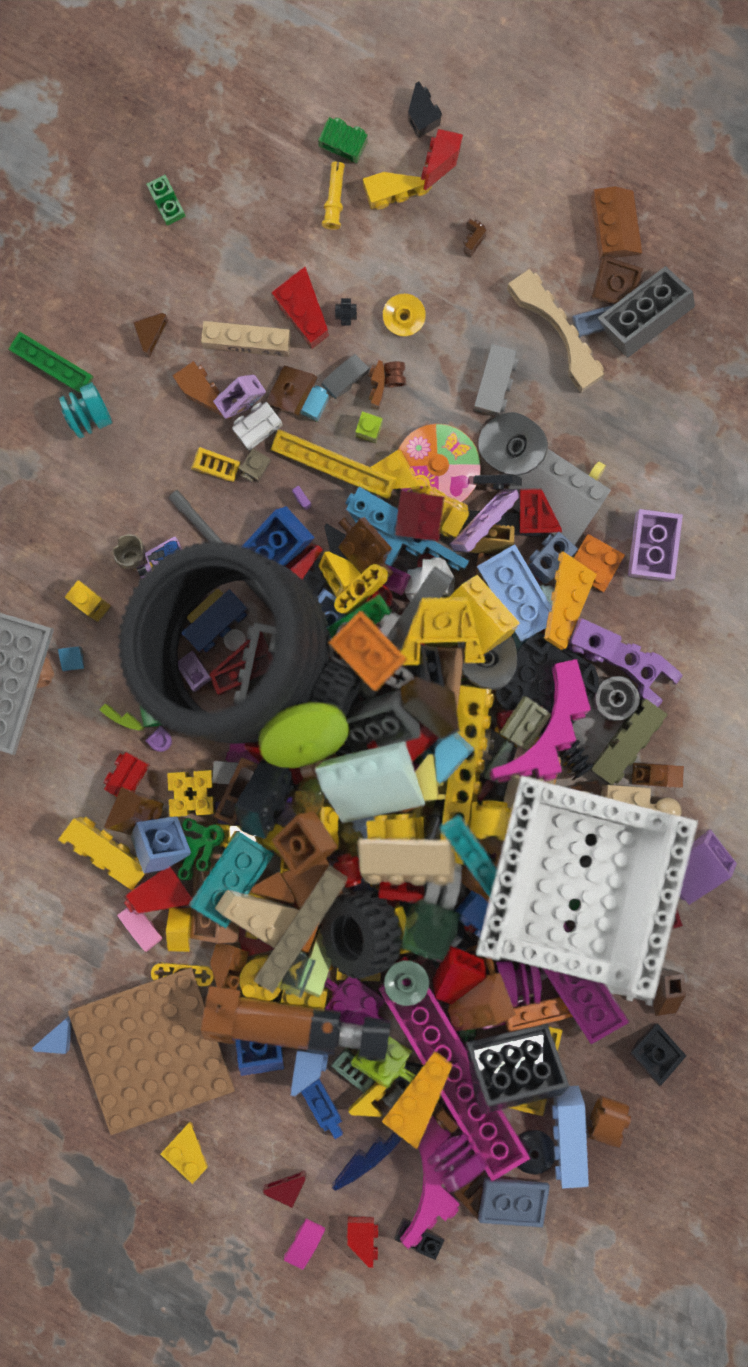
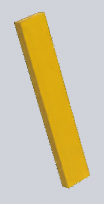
M280 429L277 430L271 450L386 499L390 498L397 479Z

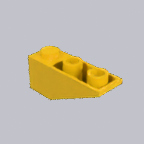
M381 172L363 178V187L371 210L375 208L377 210L384 209L390 203L396 201L397 203L404 202L410 196L416 194L417 196L425 195L432 189L431 186L427 190H423L425 180H421V177Z

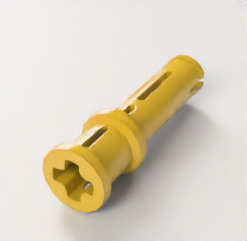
M337 162L331 163L328 201L324 203L326 211L325 220L322 221V227L330 230L341 228L339 218L343 205L340 199L345 164L339 162L338 171Z

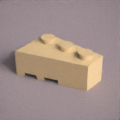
M231 890L225 892L215 907L221 914L274 948L299 912L298 909L290 904L262 899Z

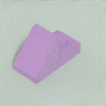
M193 651L178 661L180 672L194 692L211 680L210 673L205 669Z

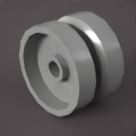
M455 863L454 883L436 885L434 882H425L423 903H420L421 906L433 908L438 900V906L441 910L453 911L460 888L461 864Z

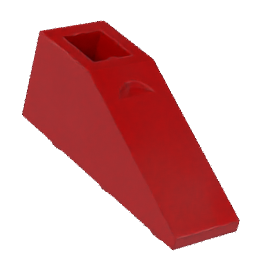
M438 129L436 137L431 138L429 150H432V152H427L425 165H428V167H423L421 180H425L423 190L430 188L456 166L463 134Z

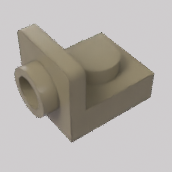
M252 448L243 465L239 467L242 473L241 477L250 482H253V480L259 482L272 460Z

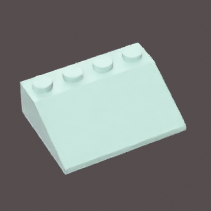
M405 741L324 760L315 769L321 788L342 823L425 804Z

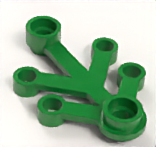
M191 818L183 821L182 826L185 831H194L202 835V837L195 840L185 835L191 853L185 858L183 866L178 871V877L181 880L187 881L192 878L193 871L191 868L199 848L203 846L205 848L202 857L196 863V867L199 871L203 872L210 870V858L216 846L221 845L225 838L222 827L210 825L206 828L197 824V821ZM191 821L192 827L189 829L188 823ZM216 832V833H217V837H216V839L214 840V839H213V834ZM205 861V862H206V866H205V868L203 869V868H202V863ZM185 870L188 873L186 877L183 876Z

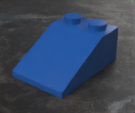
M285 506L276 509L242 546L286 566L315 537Z
M235 1039L238 1067L241 1076L284 1069L282 1046Z

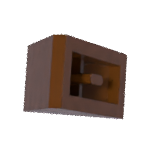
M164 313L133 322L143 352L149 358L169 321Z

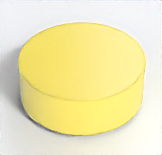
M597 462L589 476L598 481L606 465Z

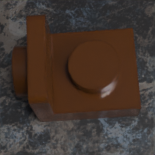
M469 218L466 228L472 233L468 234L463 244H465L464 253L471 257L485 239L487 230L480 221H473Z

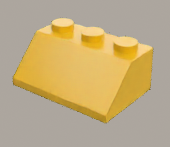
M478 575L463 583L448 597L467 598L483 655L511 637L520 624Z

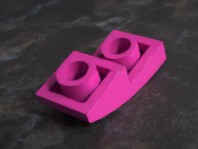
M305 1219L296 1232L294 1242L285 1253L284 1261L303 1270L324 1234L325 1227Z

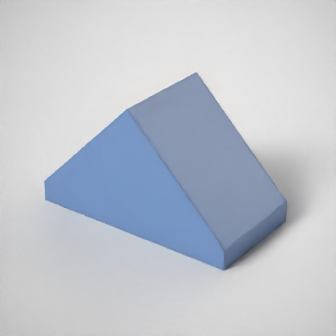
M67 1017L32 1049L35 1052L66 1054L70 1050L72 1027L70 1017Z

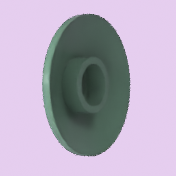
M400 961L388 970L384 985L386 993L392 1001L399 1005L410 1006L420 1002L425 997L429 988V979L426 971L419 964L413 961ZM403 979H410L411 984L404 986L402 983Z

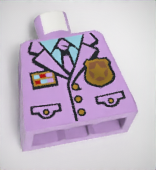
M255 375L241 376L234 380L213 402L226 419L248 410L266 391ZM232 399H237L238 401L233 403Z

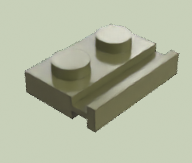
M523 696L500 734L523 750L528 751L551 714L528 697Z

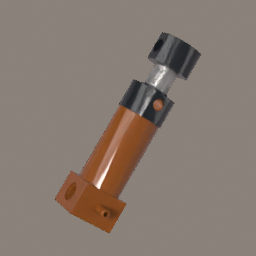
M209 986L201 1033L204 1040L234 1044L235 1039L333 1056L335 1055L336 1047L344 1046L360 1049L359 1059L385 1063L391 1020L365 1016L364 1025L346 1024L340 1021V1011L241 997L240 991Z

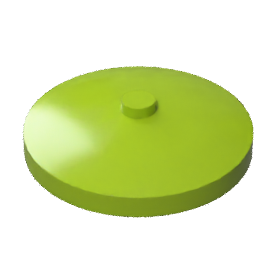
M319 703L300 705L280 713L266 724L259 736L260 750L265 760L275 766L284 768L308 766L324 760L343 745L348 735V724L344 714L334 706Z

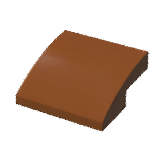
M326 859L296 877L290 869L282 873L299 909H301L328 868L329 864Z

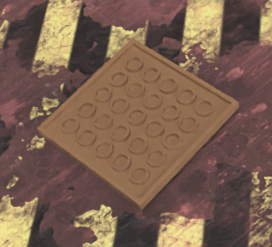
M192 967L68 1011L111 1135L235 1091L219 1042L203 1039L201 1026L206 1004Z

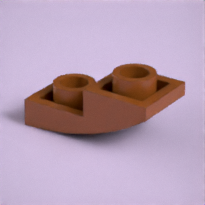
M378 360L377 365H372L368 376L371 378V385L377 387V389L372 388L368 400H371V408L377 410L380 408L384 393L385 375L383 361Z

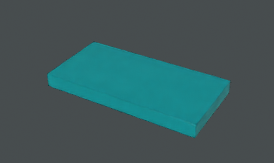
M237 831L189 906L226 929L231 920L217 911L215 907L227 890L249 894L274 854L242 832Z

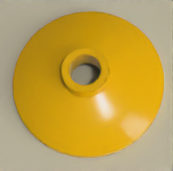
M405 293L398 294L390 298L385 304L383 321L387 329L393 334L402 337L411 336L417 333L424 325L426 312L424 305L417 297ZM406 314L408 319L401 320L400 316Z

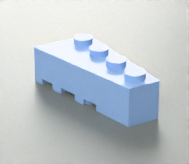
M579 1085L569 1086L562 1095L554 1097V1105L552 1106V1115L556 1126H553L554 1140H557V1146H554V1155L559 1165L555 1166L556 1180H560L562 1188L589 1187L585 1104Z

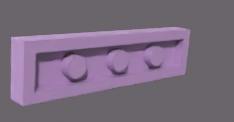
M500 490L450 543L452 549L464 552L474 549L475 544L488 534V530L500 521L501 516L508 509L513 507L514 502L520 497L517 490Z

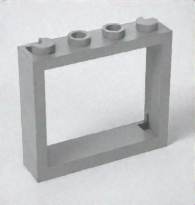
M256 622L254 627L249 626L247 639L251 640L249 648L244 649L242 661H246L245 670L240 669L238 682L242 683L241 690L235 693L233 704H237L246 698L259 632L276 634L275 626Z

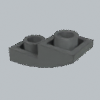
M354 354L337 367L321 385L334 399H337L349 391L353 383L368 374L370 368Z

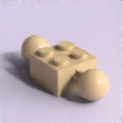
M602 784L601 797L681 817V806L673 798H662L656 804H650L651 788Z

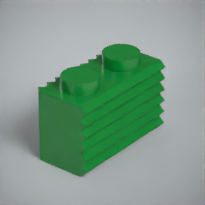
M329 117L318 139V146L357 164L368 142V135L364 129L358 126L352 128L338 117L334 119Z

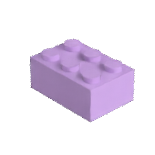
M639 509L635 513L627 577L666 582L675 580L683 515Z

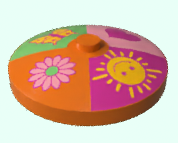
M430 424L416 429L404 439L398 450L402 451L421 486L417 488H402L401 491L425 494L429 486H432L460 502H464L472 494L476 487V484H473V478L475 475H480L481 463L476 446L464 432L445 424Z

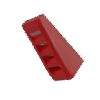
M311 543L285 567L303 579L321 553L322 548Z

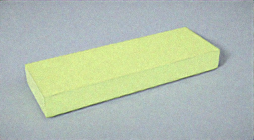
M320 928L317 931L298 988L316 997L321 996L331 965V959L327 958L325 954V946H322L321 940L323 937L320 934Z

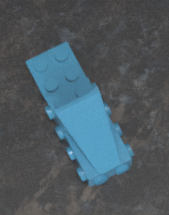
M361 487L358 488L355 494L351 493L345 503L348 505L346 510L357 523L360 518L365 517L393 548L387 556L385 562L387 565H393L405 544L407 545L405 550L416 556L419 553L424 554L426 549L430 548L428 553L436 558H441L442 556L449 560L447 564L457 570L461 567L465 569L469 563L465 558L434 540L395 535L398 509Z

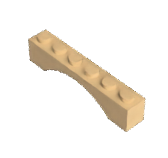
M529 269L508 283L507 290L519 307L529 309L541 315L557 330L564 342L568 355V376L578 391L582 393L602 379L604 368L598 360L595 361L593 359L589 346L585 342L582 343L578 338L579 333L573 325L570 326L566 321L567 316L562 308L556 307L553 302L554 297L550 291L544 290L538 274H533Z

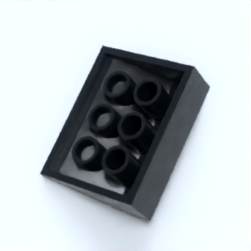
M548 1024L466 1043L474 1095L481 1115L559 1096L569 1088V1083Z

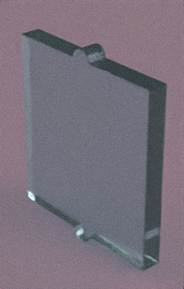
M301 952L298 954L277 987L285 990L286 994L290 995L292 993L302 998L316 960L306 957L305 953Z

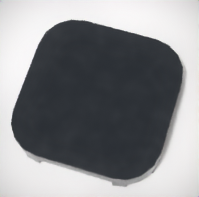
M538 634L528 638L517 651V666L514 676L506 686L494 690V697L497 704L504 711L515 710L523 696L539 706H543V709L551 714L555 690L552 668L555 664L577 659L588 702L594 694H597L600 687L597 669L567 647L560 650L544 639L545 634ZM570 718V719H571L572 726H573V724H574L576 721H573L572 718ZM542 728L539 736L543 735L546 728Z

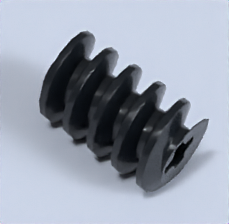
M576 740L570 749L561 751L562 753L559 756L561 757L560 759L566 758L563 767L571 766L567 773H575L572 780L587 773L594 765L593 762L586 763L590 757L588 754L581 755L585 748H577L580 740Z

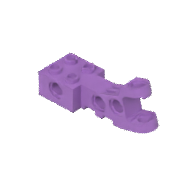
M578 619L567 648L575 654H586L585 658L596 663L597 661L601 663L604 661L622 669L638 685L637 691L640 700L648 699L659 707L663 700L649 688L660 673L673 681L672 684L674 685L683 677L681 672L662 656L654 652H646L645 654L640 651L641 646L634 643L632 645L621 643L622 638L620 635L587 620ZM628 653L632 656V662L629 665L625 662V656ZM644 667L648 669V676L645 679L641 675Z

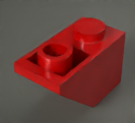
M348 1217L347 1245L369 1268H373V1260H378V1246H374V1238H378V1224H374V1217Z

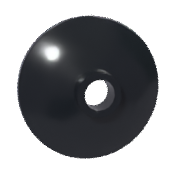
M529 1130L518 1136L526 1148L530 1159L517 1167L523 1172L532 1175L547 1171L555 1161V1145L552 1139L546 1133L538 1130ZM534 1150L539 1152V1155L535 1158L531 1156V1152Z

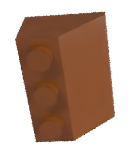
M616 186L594 189L591 196L599 260H601L602 256L620 258L642 255L634 191Z
M500 973L486 975L487 978L452 1005L449 1004L448 1012L455 1031L498 1025L516 1015Z

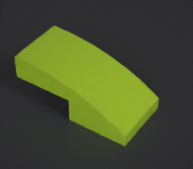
M104 704L99 709L111 720L122 726L139 731L145 729L131 713L127 712L122 717L109 704Z

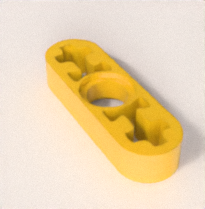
M376 564L369 566L338 595L335 600V609L339 613L347 615L360 607L387 581V570ZM377 571V572H378V574H377L378 578H377V579H374V578L376 577L375 572ZM361 584H364L365 591L359 596L357 589ZM345 600L348 601V602L346 603L347 608H344V606H345Z
M160 962L151 970L153 980L159 978V974H156L155 971H158L160 967H163L165 972H170L171 967H174L173 974L180 968L187 969L192 967V969H196L195 974H202L203 970H206L210 978L203 982L201 977H196L198 986H208L214 980L212 968L204 965Z

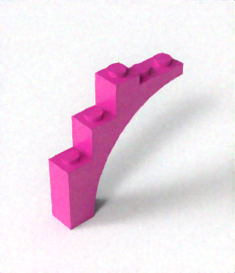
M577 659L555 664L552 668L555 685L554 705L543 735L524 755L509 764L492 769L489 772L491 781L498 780V783L510 781L512 776L519 775L520 778L521 776L529 777L533 775L532 772H535L536 780L543 779L544 782L557 779L556 775L562 772L556 748H558V751L570 749L571 745L576 741L570 718L573 721L583 719L591 710Z
M432 1115L418 1146L423 1168L420 1202L411 1224L400 1238L401 1242L408 1249L411 1246L415 1247L423 1238L422 1233L426 1229L430 1230L436 1224L438 1215L444 1221L448 1218L452 1219L459 1210L457 1207L460 1205L441 1186L443 1184L441 1179L447 1173V1170L435 1172L434 1168L440 1161L432 1165L428 1162V1158L436 1151V1148L450 1139L449 1136L451 1135L448 1130L444 1131L438 1125Z

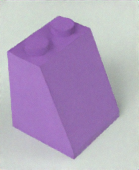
M711 829L695 840L691 846L679 897L683 901L686 900L689 905L730 879L737 865L736 861Z

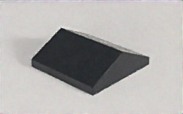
M658 1023L637 1040L630 1052L658 1086H662L686 1058V1054Z

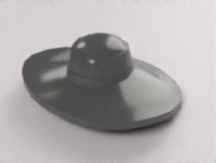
M516 412L504 413L492 419L483 428L478 439L482 457L491 466L505 474L516 476L528 474L538 468L548 453V440L541 427L528 417Z
M512 636L484 654L485 663H465L463 660L462 672L465 677L473 684L484 689L495 690L506 686L514 676L517 666V651ZM458 642L457 648L464 649V642Z

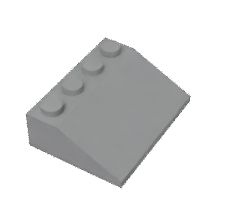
M549 449L544 461L538 468L528 474L519 475L522 478V486L509 487V489H516L519 495L520 489L542 488L562 528L560 533L573 545L576 544L611 491ZM520 497L511 507L518 513H520Z

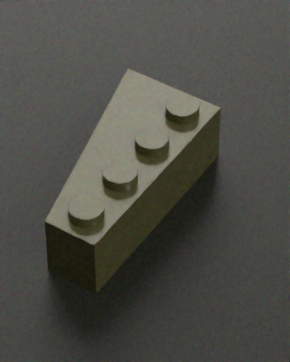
M648 699L639 700L636 711L625 719L594 761L590 771L609 785L618 784L625 775L623 771L627 766H631L638 757L637 753L641 748L644 749L651 735L660 728L668 714Z

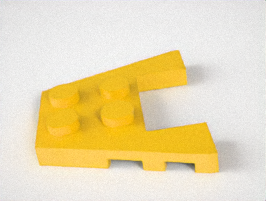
M422 598L401 650V653L408 659L403 665H419L420 643L464 642V662L485 663L467 598Z

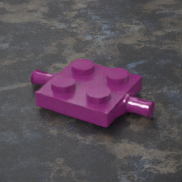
M347 977L345 981L337 985L329 978L326 979L324 986L332 991L333 994L325 1009L340 1011V1021L346 1024L352 1023L361 1026L364 1025L365 1016L384 1019L378 1015V1011L385 1002V999L365 982L358 978Z

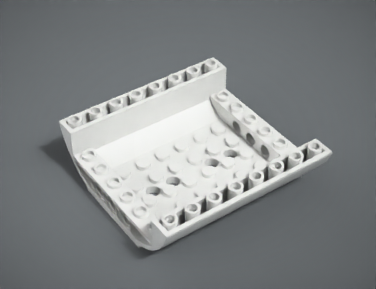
M521 776L477 954L495 959L503 957L625 988L633 994L654 999L697 821ZM590 833L594 834L597 839L593 846H588L585 843V837ZM583 855H588L591 858V864L586 868L581 867L579 863ZM573 898L580 900V907L575 911L569 908V901ZM567 920H573L575 923V928L571 932H566L563 929V924Z

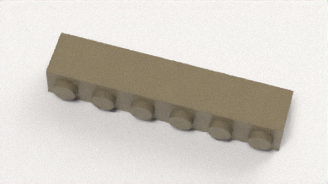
M330 865L328 866L254 980L270 992H274L345 885L347 876Z

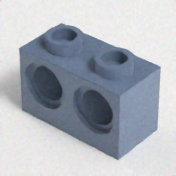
M560 532L554 536L549 534L541 543L544 547L540 551L535 550L528 558L531 561L527 565L530 571L544 584L550 582L559 569V553L554 550V544L560 547L561 552H565L571 557L578 550ZM540 560H544L547 563V569L540 565Z

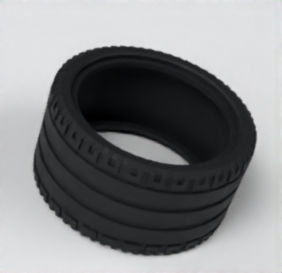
M215 541L184 546L182 550L177 549L173 554L169 553L166 555L167 558L160 559L157 565H153L151 567L152 570L147 571L144 574L145 577L138 581L139 585L137 588L134 587L133 595L128 598L129 603L125 605L124 609L126 611L124 615L122 614L121 619L123 621L119 626L121 634H118V639H120V644H118L120 653L118 656L122 662L120 663V668L123 669L122 675L127 680L125 683L130 688L131 695L135 696L134 700L140 704L142 710L147 711L146 714L156 722L173 731L221 743L244 744L257 742L263 728L274 717L288 709L311 703L316 682L330 661L328 660L330 632L327 630L328 622L325 618V612L321 610L322 605L319 603L317 596L312 594V589L298 575L285 566L249 548ZM235 581H255L267 596L275 617L276 645L270 667L254 691L239 703L223 710L206 712L189 695L180 676L178 642L183 625L195 605L212 590Z

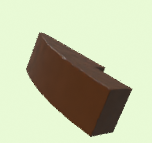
M241 757L214 817L234 826L238 818L234 805L259 764Z

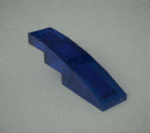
M393 1131L387 1141L379 1136L367 1153L359 1148L333 1181L332 1189L337 1191L373 1169L392 1152L403 1138Z

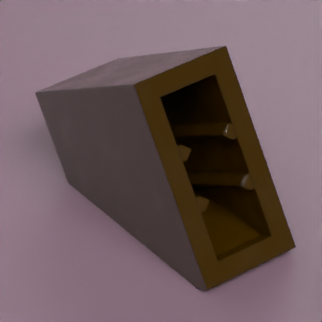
M418 677L400 686L402 706L440 739L445 740L460 731L454 691Z

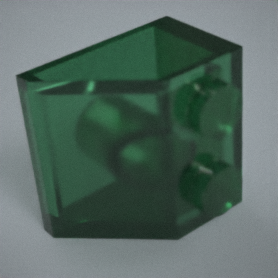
M418 900L408 908L401 948L434 961L443 962L457 934L459 914L425 900Z

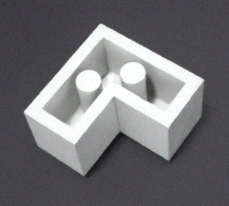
M431 558V560H423L422 567L408 569L407 574L411 578L405 588V594L410 602L434 566L454 578L441 598H448L453 593L455 577L445 560Z

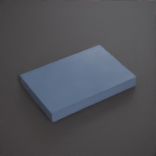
M484 1178L478 1216L479 1223L543 1228L550 1185L547 1182L495 1179L491 1181L490 1178Z

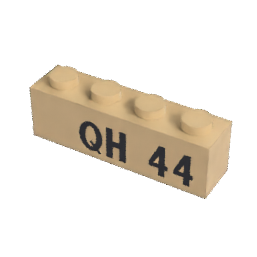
M203 321L201 343L204 349L289 357L291 340L289 329Z

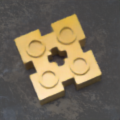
M429 486L425 494L445 496L440 533L447 537L451 535L457 537L469 516L468 505Z
M213 770L193 771L194 777H188V772L167 773L168 791L174 790V799H169L170 817L190 815V810H196V815L215 814V796H210L209 788H214V783H212ZM190 787H192L193 791L197 792V796H193L194 799H190V796H187V791H189Z
M415 813L374 816V820L367 821L368 840H424L423 817H416Z

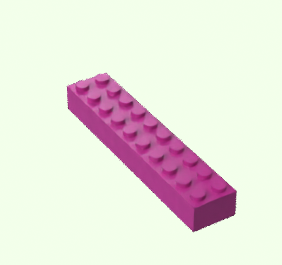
M405 978L402 983L404 986H409L411 980ZM384 983L380 984L379 991L422 1064L425 1065L434 1051L453 1064L441 1091V1096L462 1132H466L468 1135V1142L474 1144L472 1147L474 1152H479L487 1163L485 1171L491 1181L529 1160L530 1157L503 1110L481 1115L474 1095L467 1049L439 1001L435 998L430 986L427 994L420 1002L404 1006L392 1001L386 993Z

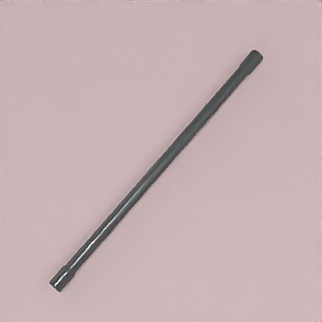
M178 490L168 497L208 542H223ZM243 580L273 613L271 604L260 586L255 581ZM358 694L354 704L360 701Z

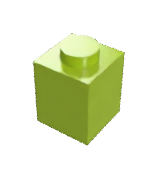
M362 411L355 436L376 443L383 424V418Z

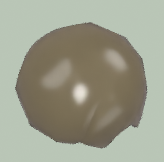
M127 534L119 537L117 546L113 548L115 562L124 569L132 570L140 566L146 557L145 546L137 535Z

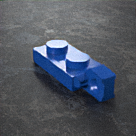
M319 1078L302 1090L301 1093L320 1127L324 1131L329 1129L334 1139H337L343 1135V1131L339 1126V1123L342 1122L341 1115Z

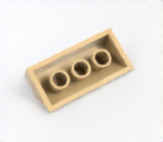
M359 839L361 874L368 883L379 884L381 881L392 884L411 882L416 885H423L425 882H434L436 885L454 883L455 855L449 841Z

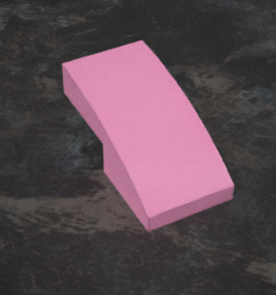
M126 908L117 915L145 952L163 939L157 928L148 920L145 914L136 915L134 911L130 913Z

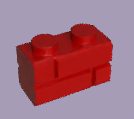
M125 751L124 755L120 753L114 763L117 766L113 773L109 772L103 782L106 784L104 790L116 797L121 787L135 791L150 764L128 751Z

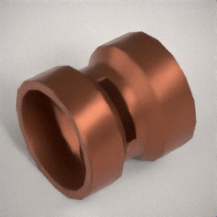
M392 361L384 364V372L387 374L385 378L386 387L394 388L406 385V377L403 376L405 362Z

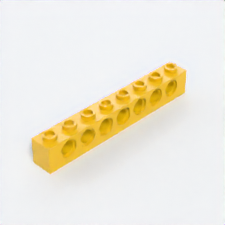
M472 685L460 686L457 707L460 731L457 733L474 748V755L472 759L467 757L448 778L442 825L457 817L458 812H460L465 817V824L471 829L472 803L477 801V794L481 792L482 782L479 779L480 773L483 772L485 760L482 759L488 743L485 733L486 729L490 726L489 707L493 704V694H491L489 689ZM473 703L479 707L478 715L473 714L471 711ZM470 725L476 728L475 737H472L468 732ZM464 769H467L471 774L469 780L463 777ZM461 791L466 792L468 795L466 802L460 798ZM441 831L440 841H448ZM452 847L453 853L455 855V863L462 865L465 864L458 855V853L455 851V849Z

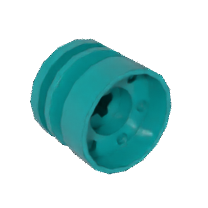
M93 382L80 388L82 398L79 400L73 392L69 393L72 401L70 404L65 396L59 398L64 418L70 429L76 433L79 439L85 437L82 427H85L88 434L93 433L90 424L92 422L99 429L113 424L106 405Z

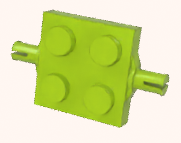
M390 1036L385 1063L359 1059L360 1049H358V1053L351 1061L353 1067L387 1089L399 1076L409 1081V1083L415 1077V1074L405 1069L406 1062L412 1055V1051Z

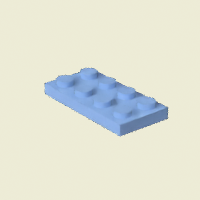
M516 545L477 566L490 590L520 622L515 630V634L520 642L546 628L548 614L552 607Z

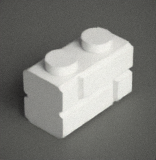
M261 402L256 404L251 409V414L247 417L243 415L234 421L235 426L232 429L248 451L283 426L282 421L267 402L263 405Z

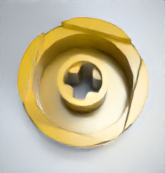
M477 801L473 802L470 830L474 832V836L476 838H488V835L497 836V839L505 840L514 804L510 808L507 807V802L483 801L482 805H477Z
M267 955L252 958L241 971L239 983L243 995L247 998L271 1001L278 996L283 987L285 975L273 993L254 981L269 956Z

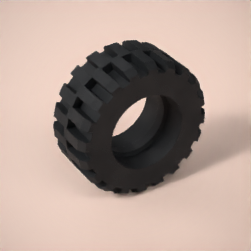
M360 890L335 898L321 919L322 927L320 928V934L323 937L321 940L322 946H325L327 958L331 959V964L335 968H339L338 971L353 979H361L386 971L395 963L400 953L399 948L402 946V940L400 939L402 930L398 925V922H400L398 916H395L393 912L394 908L392 905L387 904L385 898H379L378 893L369 890ZM358 925L363 934L364 944L359 935Z

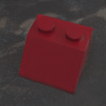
M401 491L395 535L439 541L445 496Z

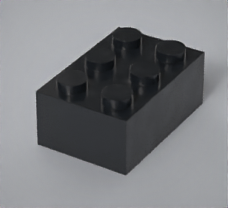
M264 757L262 758L234 805L242 832L266 839L269 832L273 831L278 816L284 812L287 800L293 796L295 791V785L293 784L289 768L275 766L266 761Z

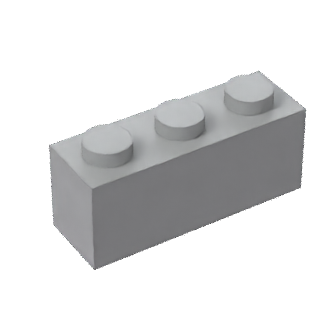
M494 344L491 345L474 411L495 417L499 416L500 411H505L507 399H504L506 391L510 392L513 379L509 377L511 370L516 371L519 358H515L517 351Z

